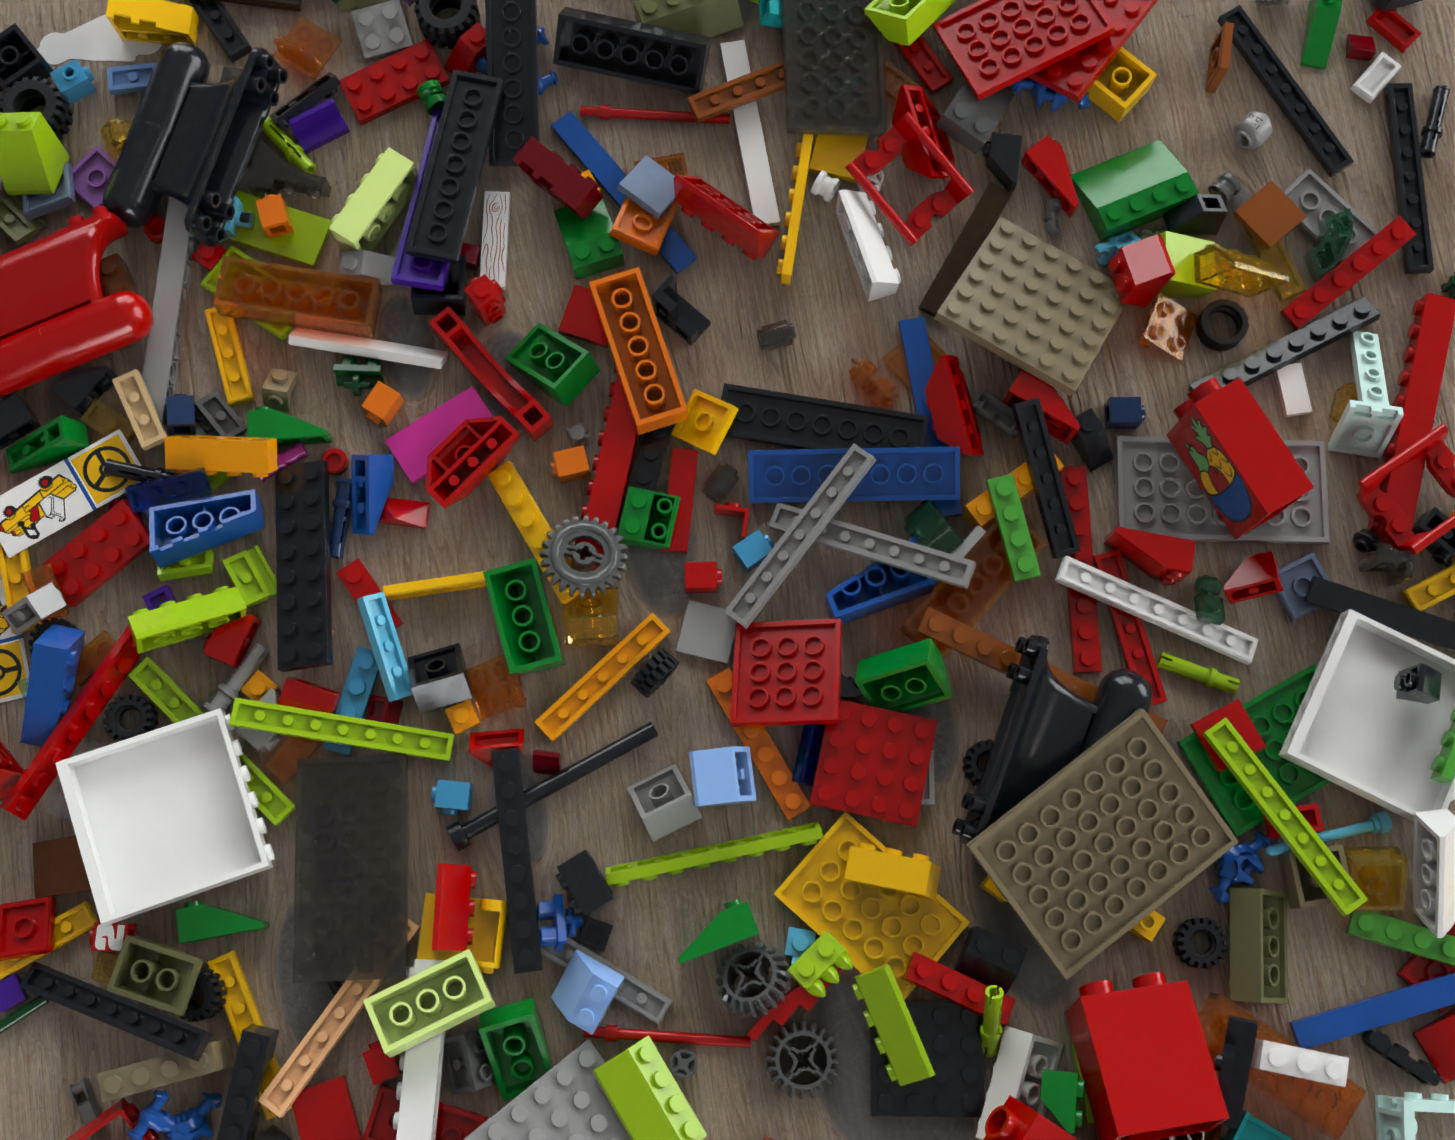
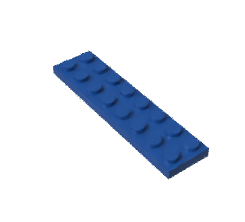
M960 447L862 448L874 456L877 461L846 501L960 500ZM850 448L748 450L749 503L809 502Z

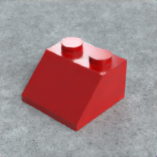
M1159 234L1121 247L1107 264L1120 302L1145 308L1176 274L1163 238Z

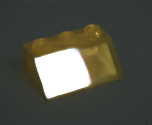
M1219 244L1206 245L1204 249L1194 253L1195 282L1251 298L1290 282L1289 276L1269 261L1257 258L1256 255H1246L1239 253L1235 249L1222 248Z

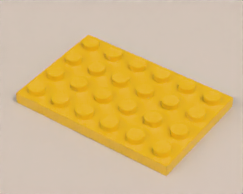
M844 812L773 895L819 936L825 931L829 932L846 948L852 960V966L861 974L883 964L890 965L905 1000L916 987V985L903 980L912 953L917 952L937 962L968 926L970 921L938 893L936 900H932L924 896L904 894L895 890L882 889L845 880L844 876L850 846L859 847L860 843H866L876 846L875 851L885 853L886 847L853 817Z

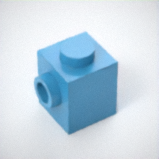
M77 59L50 72L59 91L69 104L96 91L91 82L95 80L88 66L82 67Z
M758 529L734 545L732 553L745 572L749 573L756 567H759L774 547V543L767 534L762 535Z
M437 780V786L432 787L431 802H435L434 807L441 809V814L457 816L458 811L471 812L474 785L469 782Z

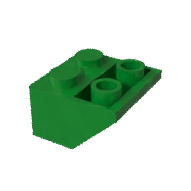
M629 486L617 536L621 535L624 537L623 542L620 544L642 549H669L681 497Z
M1043 1069L1041 1100L1068 1133H1077V1128H1082L1083 1110L1078 1109V1098H1084L1085 1080H1079V1073Z

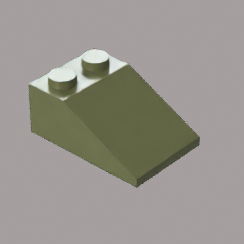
M126 935L106 990L173 1014L184 1016L204 960L143 936Z

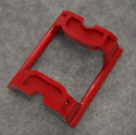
M908 112L876 140L878 146L876 151L866 149L845 168L907 243L912 246L932 227L930 221L933 216L941 219L974 192V190L911 113ZM918 138L947 173L950 180L945 189L941 192L938 191L930 194L907 215L906 223H904L866 176H874L899 155L902 145L906 141Z
M1440 424L1358 481L1360 489L1356 496L1359 504L1370 518L1377 517L1382 520V534L1400 552L1410 551L1413 555H1416L1455 527L1454 514L1431 531L1415 535L1411 530L1409 518L1389 494L1381 492L1378 488L1387 474L1423 450L1424 457L1427 460L1426 467L1445 493L1455 498V456L1443 442L1449 432L1444 424Z

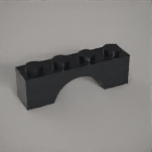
M251 1024L242 1030L217 1140H254L260 1116L258 1112L259 1093L266 1070L273 1059L279 1030Z

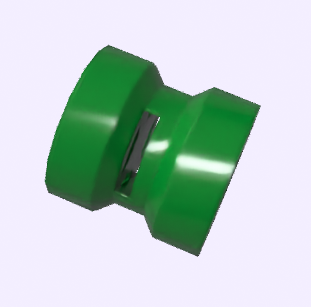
M428 80L421 84L417 89V94L420 100L425 102V109L428 114L432 116L434 109L443 110L446 95L442 93L439 81Z

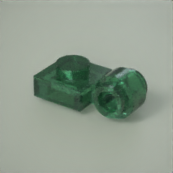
M1203 575L1196 579L1195 591L1198 594L1194 597L1196 620L1221 625L1226 620L1223 598L1216 597L1222 588L1221 581H1218L1216 577Z

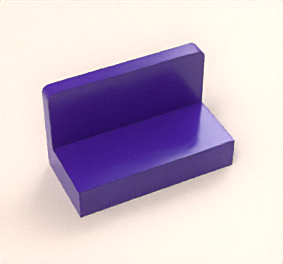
M333 98L288 120L305 154L350 132Z

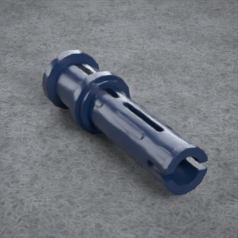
M338 477L336 478V483L338 484L336 498L332 500L335 510L330 532V557L343 559L349 518L353 506L352 479Z

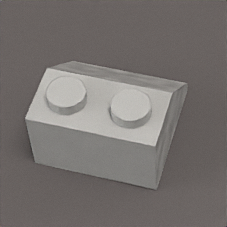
M676 764L627 787L653 842L702 818L698 807H695L694 798Z

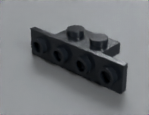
M1229 1015L1222 1054H1216L1214 1069L1219 1071L1218 1082L1229 1115V1119L1219 1125L1235 1129L1240 1127L1258 1030L1257 1021Z

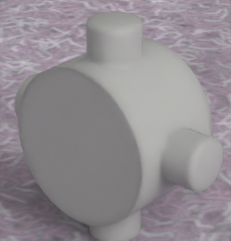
M583 423L567 428L566 432L570 434L571 443L574 445L582 442L584 439L587 440L589 437L585 433Z

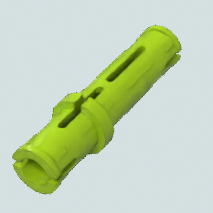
M268 115L261 130L284 153L285 159L289 163H293L305 177L312 175L317 168L316 164L304 154L303 148L295 144Z
M1163 651L1159 656V663L1156 665L1157 668L1203 683L1206 688L1214 687L1231 695H1235L1239 686L1236 684L1240 683V679L1217 672L1216 668L1211 667L1209 669Z
M990 985L985 990L984 1020L980 1026V1035L982 1037L981 1047L983 1055H985L987 1048V1057H994L998 1054L999 1039L1003 1033L1000 1023L1004 991L1000 987L997 995V985Z

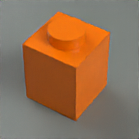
M269 194L262 199L255 200L262 228L268 238L294 232L287 205L281 194Z
M378 381L361 407L366 413L365 418L376 425L382 423L388 427L405 401L400 393Z
M584 445L553 452L555 461L550 462L554 477L559 476L561 484L591 477Z

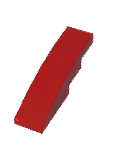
M834 965L839 974L842 969ZM820 979L826 990L831 983ZM799 984L784 995L785 1001L778 1000L776 1002L778 1009H774L771 1006L768 1009V1015L763 1014L746 1034L756 1041L773 1019L783 1026L799 1005L809 1012L820 997L811 995Z

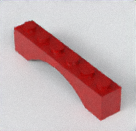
M449 306L429 321L433 333L534 442L554 426L550 414L497 363L467 325Z

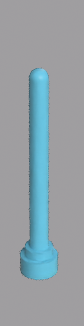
M1381 811L1373 813L1367 821L1317 834L1324 843L1370 831L1381 835L1392 831V821L1387 812ZM1285 842L1269 845L1266 848V853L1269 856L1292 851Z

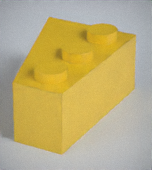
M108 0L106 17L123 41L160 44L188 42L196 46L200 19L193 7L165 0Z
M860 843L859 847L850 846L844 876L845 880L936 900L942 867L929 861L930 856L913 853L912 858L902 856L903 851L886 848V853L875 851L876 846L866 843Z

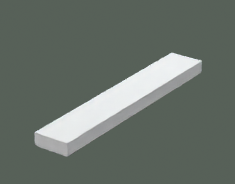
M296 327L289 334L290 345L441 369L448 357V351Z

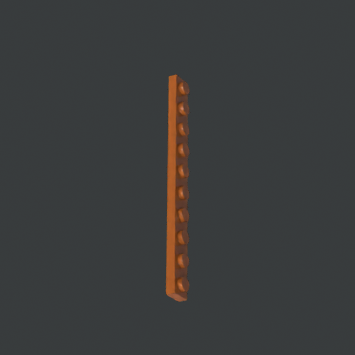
M931 607L925 608L916 629V633L931 638L933 641L1005 675L1011 662L1019 664L1022 655L1015 652V647ZM1048 664L1051 672L1066 688L1078 696L1093 702L1097 686ZM1148 712L1149 717L1163 734L1168 720Z

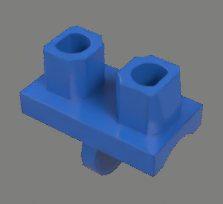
M554 894L552 901L539 902L537 905L538 921L552 920V927H540L539 943L541 946H554L555 952H563V944L567 943L566 930H568L569 937L576 936V928L583 925V919L581 916L574 915L573 908H567L565 916L563 895Z

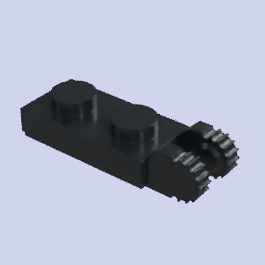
M1367 1030L1362 1033L1361 1040L1377 1054L1424 1085H1438L1442 1077L1433 1072L1435 1068L1421 1059H1418V1061L1408 1056L1409 1050L1397 1043L1391 1045L1389 1036L1378 1030Z

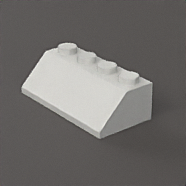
M846 189L839 190L835 214L867 301H873L897 293L899 283H901L900 273L897 268L894 269L892 266V252L888 245L885 246L882 239L884 238V231L881 223H877L875 220L876 210L873 201H868L865 192Z
M1448 809L1414 813L1413 912L1437 938H1443L1455 924V815Z
M1005 1026L1004 1034L1000 1040L997 1060L993 1066L990 1086L985 1095L983 1112L978 1121L976 1138L984 1139L986 1136L985 1124L989 1115L995 1108L1004 1105L1009 1095L1045 1117L1047 1106L1041 1100L1042 1070L1057 1071L1063 1048L1062 1043Z

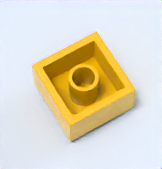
M1121 47L1089 88L1088 98L1117 122H1120L1150 90L1157 74L1125 48Z

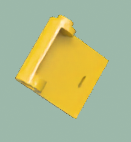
M425 893L417 959L447 960L463 951L432 950L435 908L434 893ZM470 897V900H475L474 917H468V928H473L472 945H467L466 950L470 949L481 973L494 974V968L500 969L507 916V901Z

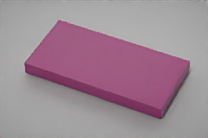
M471 386L384 441L414 485L427 477L428 455L465 419L493 417L475 388Z

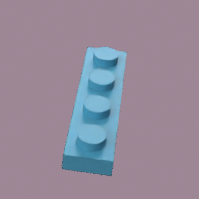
M384 592L356 599L389 702L413 695L410 687L409 670Z

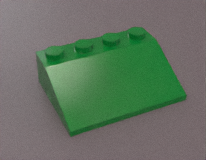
M1160 140L1071 175L1074 189L1101 242L1160 219L1168 210L1199 194L1189 172Z

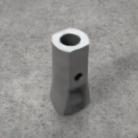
M83 1077L78 1084L67 1086L68 1094L76 1106L84 1126L102 1114L88 1078ZM83 1093H85L88 1099L84 1102H82L80 1095Z

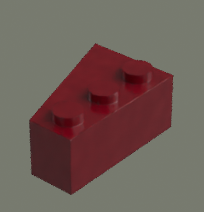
M533 136L513 158V161L534 184L584 221L603 199L602 194L597 190L599 185L591 177L587 176L585 179L578 168L571 163L569 165L565 163V160L555 151H550Z

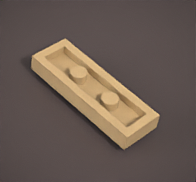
M134 369L112 379L142 449L146 451L164 443V437H168L140 372Z

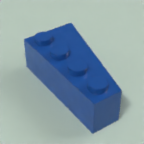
M252 489L149 507V552L161 569L265 528L264 505L256 490Z
M916 535L907 540L919 544ZM873 562L856 576L850 577L826 593L825 606L830 618H841L843 625L930 594L934 590L935 579L880 562Z
M53 624L33 643L20 743L42 747L71 707V698L86 631Z

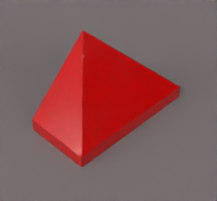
M387 497L378 523L426 529L431 504L428 502Z
M524 728L470 733L469 754L493 768L491 751L519 748L520 753L524 749Z

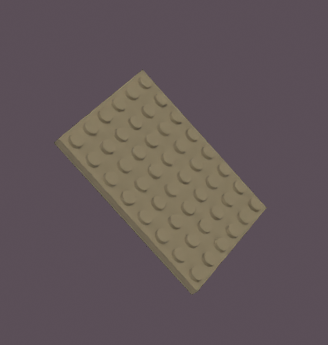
M1139 708L973 838L966 846L1060 975L1067 980L1239 841L1147 712Z

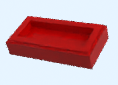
M1378 7L1366 20L1370 27L1401 53H1404L1422 34L1395 10L1383 12Z

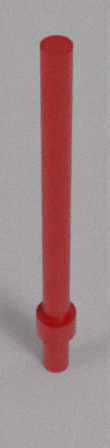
M601 104L600 107L580 106V116L600 117V120L626 118L696 122L692 112L613 108L611 105ZM720 114L699 123L729 124L730 114Z
M606 1024V1027H597L593 1035L583 1030V1037L604 1038L605 1042H616L617 1039L639 1041L649 1035L652 1042L750 1048L751 1037L627 1029L618 1028V1025Z

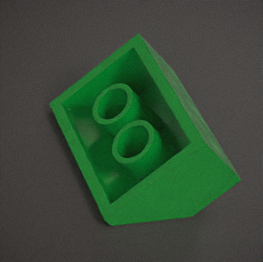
M931 638L858 660L855 683L870 706L896 712H905L952 698V690L943 657Z

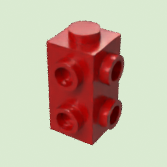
M485 274L480 278H473L464 289L471 309L485 326H488L490 323H497L506 313L504 306L506 299L502 295V288L495 279L490 281Z

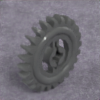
M584 515L583 520L580 521L577 516H573L572 523L567 519H563V527L555 524V532H547L546 534L549 540L542 541V547L545 549L541 550L539 555L545 559L541 561L540 566L542 568L548 567L544 572V576L547 578L553 575L551 586L560 582V593L569 587L570 597L573 596L576 590H579L581 599L584 598L586 591H589L591 597L594 598L597 588L605 595V585L614 589L615 582L613 578L621 581L622 575L619 571L626 572L627 570L626 565L622 562H627L629 559L624 554L628 547L620 544L623 542L624 537L621 535L614 536L617 533V528L607 529L609 522L605 521L599 524L598 517L589 521L588 515ZM579 539H590L602 548L604 555L596 553L595 547L589 542H580L575 546L569 544ZM564 556L572 558V566L574 569H572L566 563ZM595 565L599 566L597 569L592 571Z

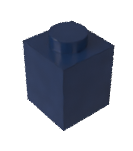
M175 394L173 396H166L169 436L175 434L196 435L194 395Z
M1109 397L1104 404L1105 429H1137L1142 421L1145 420L1146 414L1145 406L1141 405V397Z

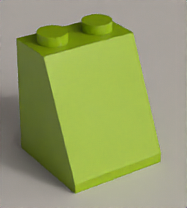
M41 112L0 113V177L8 195L54 194L63 174L65 162H68L70 156Z
M1169 231L1159 234L1163 238L1176 274L1156 297L1201 298L1217 290L1215 242Z

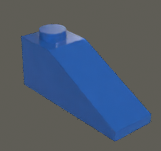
M351 455L352 534L374 535L394 481L393 455Z

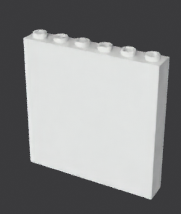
M1352 609L1346 610L1340 614L1278 756L1414 822L1415 812L1448 809L1450 802L1455 799V774L1452 781L1444 783L1436 782L1430 779L1433 772L1431 770L1432 762L1440 754L1443 747L1441 739L1452 724L1450 716L1455 708V659ZM1421 663L1442 673L1439 701L1426 704L1396 699L1397 690L1394 689V680L1399 671Z
M221 708L55 763L101 924L110 925L273 868L271 860L275 859L274 851L270 843H265L263 834L267 833L266 825L262 817H257L255 810L256 807H259L258 799L254 791L250 792L247 784L248 781H251L250 773L246 765L242 766L239 756L243 755L242 747L239 740H234L231 730H234L235 727L229 725L231 714L226 715V712Z

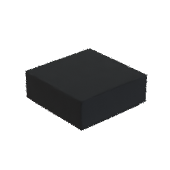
M587 917L578 943L605 952L614 925Z

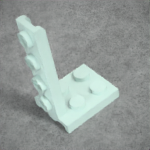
M1355 331L1351 333L1349 341L1358 401L1349 400L1328 442V450L1381 458L1404 415L1403 408L1389 406L1378 334Z
M1404 1092V1097L1375 1095L1376 1140H1416L1415 1135L1418 1125L1415 1119V1112L1455 1113V1099H1449L1448 1094L1430 1093L1431 1098H1422V1093Z

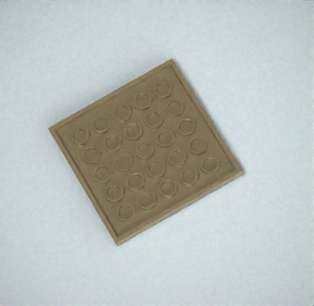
M1000 217L945 299L934 319L1072 397L1126 303L1120 302L1113 279Z

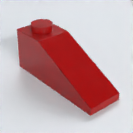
M1047 135L1025 152L1021 164L1052 198L1060 200L1062 210L1071 217L1074 215L1079 204L1066 156L1060 143Z

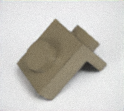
M271 368L262 386L264 406L271 409L289 411L291 407L290 395L298 380L297 372Z

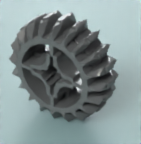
M749 941L748 947L745 949L743 945L739 944L738 952L735 953L733 950H729L731 956L729 960L722 958V963L725 967L717 968V973L721 976L715 979L716 984L720 987L717 990L718 995L723 998L722 1002L726 1007H730L733 1013L737 1014L739 1012L742 1017H747L750 1013L752 1017L757 1018L760 1010L764 1015H768V1007L772 1006V1008L778 1009L776 1001L778 999L785 1001L782 991L790 990V986L786 983L791 980V975L787 972L789 965L784 961V956L781 952H776V949L771 945L767 947L765 943L760 941L756 947L754 942ZM772 966V979L769 984L766 978L769 974L768 969ZM738 975L740 977V982L737 985L739 989L735 993V980ZM755 977V979L758 978L760 982H758L757 980L751 981V979Z
M805 1020L801 1021V1029H797L795 1022L792 1021L790 1022L792 1031L787 1032L784 1026L780 1027V1031L784 1034L781 1039L776 1034L772 1035V1038L778 1042L776 1046L767 1044V1049L774 1051V1054L765 1055V1060L773 1061L774 1065L767 1066L766 1071H776L777 1074L773 1075L770 1080L772 1083H775L781 1079L782 1082L778 1086V1090L781 1092L786 1086H789V1097H792L795 1089L799 1090V1099H804V1090H808L810 1097L814 1098L815 1092L813 1088L818 1087L819 1091L824 1093L826 1090L821 1083L824 1080L829 1085L834 1083L828 1077V1074L838 1075L839 1073L837 1069L831 1067L832 1064L841 1063L839 1058H832V1054L839 1052V1048H829V1045L835 1039L833 1036L828 1037L826 1040L823 1039L827 1033L825 1028H822L817 1034L815 1032L817 1023L813 1022L810 1030H807ZM797 1036H810L813 1038L810 1043L801 1049L794 1047L788 1042ZM819 1044L822 1045L825 1052L823 1070L813 1061V1055ZM782 1049L792 1057V1064L786 1075L781 1071L779 1064ZM791 1050L797 1054L801 1052L802 1055L803 1052H808L807 1059L814 1069L803 1064L802 1067H797L798 1060ZM804 1070L817 1076L816 1079L807 1083L792 1081L795 1076Z

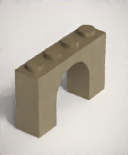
M230 1038L208 1043L198 1062L174 1052L98 1073L97 1079L102 1103L234 1067L235 1062Z

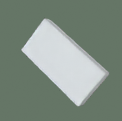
M1382 51L1350 90L1370 104L1402 66Z
M1289 364L1274 372L1284 418L1310 414L1312 407L1302 364Z

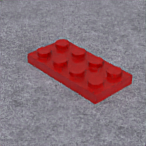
M428 38L339 80L341 82L340 86L361 126L419 99L417 89L428 80H438L441 87L450 84V79Z
M121 500L45 561L42 567L69 606L76 607L149 549V530L130 503L126 500Z

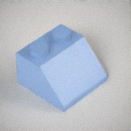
M577 949L551 998L569 1022L593 1035L625 977Z

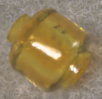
M114 117L109 119L101 129L107 151L117 157L132 124L130 121Z

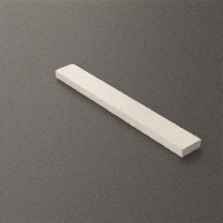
M744 40L720 43L727 82L751 73ZM753 101L732 110L752 214L771 227L779 226L780 217L757 101Z
M1067 555L1063 557L1055 582L1246 665L1252 663L1259 639Z

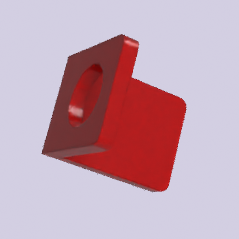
M727 502L725 505L714 504V514L744 518L741 541L745 539L749 509L741 508L740 504Z

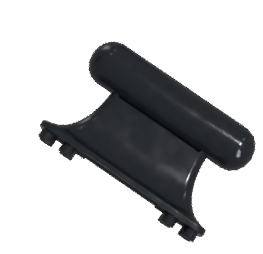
M188 42L168 44L159 55L104 190L102 206H106L108 212L115 214L124 221L128 228H138L146 225L154 216L162 194L182 202L188 208L184 223L186 230L194 238L208 247H214L217 243H223L226 238L225 224L227 220H232L235 215L233 199L239 188L264 121L267 119L271 107L276 106L279 102V94L277 92L280 84H285L288 79L286 69L281 68L274 59V56L269 54L266 49L260 47L252 49L243 71L237 77L226 82L207 83L210 63L205 53Z
M1031 635L1028 638L1019 637L1015 645V652L1022 654L1019 664L1011 662L1006 671V678L1013 680L1008 701L979 784L976 785L974 794L966 792L962 798L961 807L968 810L965 820L959 818L955 820L952 834L958 835L960 842L966 845L1139 708L1144 709L1148 714L1152 704V689L1147 680L1132 670L1120 669L1112 671L1101 680L1093 702L1070 691L1051 672L1047 660L1048 638L1039 635Z

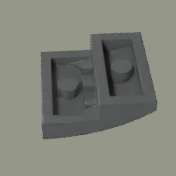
M217 390L194 402L196 435L241 437L247 431L245 424Z

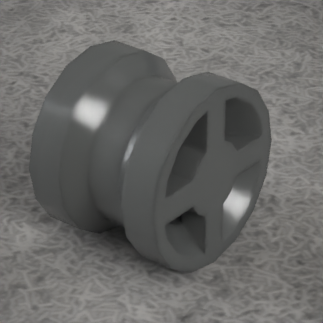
M1223 173L1218 178V182H1214L1208 187L1209 194L1221 195L1225 205L1230 202L1231 196H1235L1241 191L1239 181L1230 173Z
M681 1048L672 1054L669 1067L674 1076L688 1078L695 1073L697 1058L691 1050Z

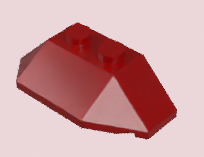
M902 85L898 93L892 126L906 113L910 112L954 165L955 159L947 134L935 126L941 115L932 101L924 95L925 91L922 86ZM918 138L906 141L902 145L901 154L906 168L928 178H949Z
M943 354L939 357L925 388L927 396L926 405L931 411L933 419V431L940 441L951 447H960V452L963 454L977 457L983 456L984 452L974 409L972 408L973 404L964 374L959 367L958 357Z
M502 416L465 419L428 455L426 491L444 509L469 496L488 477L487 475L493 472L506 459L520 437V433Z

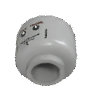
M1257 111L1249 112L1234 127L1236 143L1244 149H1257L1272 134L1270 118L1264 113Z

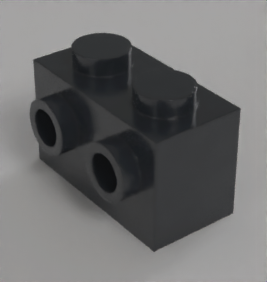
M1433 507L1423 513L1413 524L1412 532L1415 535L1429 532L1447 520L1448 517L1437 507ZM1455 527L1425 548L1432 554V558L1437 563L1446 567L1455 564Z

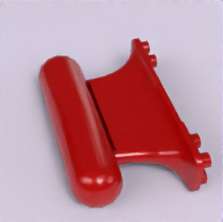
M106 206L94 207L91 210L92 216L83 219L82 216L70 217L67 220L69 226L0 256V398L141 341L150 334L154 324L153 311L145 298L131 291H117L108 296H103L100 282V265L103 253L111 243L125 237L129 231L127 224L115 214L108 212Z

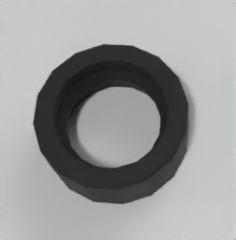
M1228 299L1216 300L1209 303L1198 316L1196 334L1200 342L1207 348L1215 351H1227L1234 348L1246 335L1249 327L1248 316L1238 303ZM1222 312L1234 320L1236 332L1232 337L1223 339L1210 331L1207 321L1213 313Z

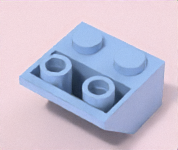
M731 746L689 752L695 807L736 805L756 801L750 746Z

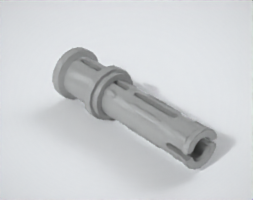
M256 642L226 682L219 683L215 694L208 702H204L202 705L209 711L219 708L225 711L232 701L235 700V697L239 698L238 692L270 652Z

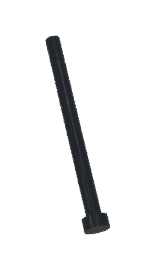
M649 722L528 788L524 791L525 809L657 737L658 733L653 724ZM497 806L463 825L457 821L446 827L458 851L471 845L469 839L499 824Z

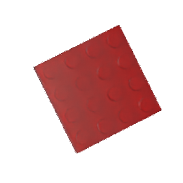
M841 618L752 622L747 629L741 624L736 623L730 713L731 726L840 724Z
M840 699V724H826L809 805L916 828L938 720Z

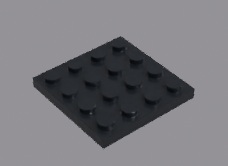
M904 1000L935 1072V1075L930 1078L904 1086H899L896 1080L891 1082L885 1065H888L889 1062L885 1053L880 1055L874 1042V1038L878 1037L874 1026L870 1027L871 1116L981 1117L984 1108L983 1050L981 1047L982 1037L980 1035L982 1016L950 1001Z

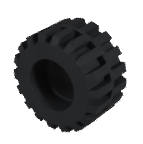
M415 0L414 10L420 30L425 39L428 38L432 45L437 43L439 48L444 49V46H448L449 49H453L460 36L477 22H481L476 0ZM446 8L460 10L457 15L449 19L436 17L441 10Z
M27 76L23 77L21 82L18 80L14 81V85L11 88L7 86L5 89L6 94H1L0 97L2 102L0 104L1 113L30 112L38 106H45L42 115L59 141L63 139V133L68 134L70 129L67 126L72 125L73 121L70 117L73 115L72 110L58 88L51 84L49 80L45 78L41 80L37 76H33L32 80H30Z

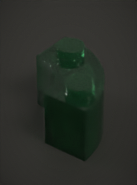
M1350 208L1318 222L1320 231L1318 241L1311 251L1303 255L1311 279L1329 271L1343 258L1353 235V217Z
M930 500L922 501L904 518L907 524L904 526L906 532L911 537L916 536L923 546L951 554L964 542L963 537Z

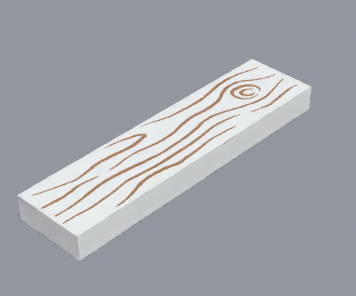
M485 191L480 277L485 274L490 281L495 279L502 290H506L511 194L510 192Z

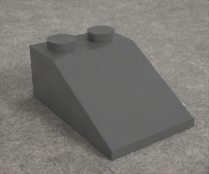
M964 80L935 126L976 154L998 125L1014 94L1004 88L978 101Z

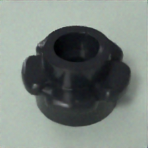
M1361 529L1354 534L1352 540L1358 551L1367 553L1376 551L1379 537L1369 529Z

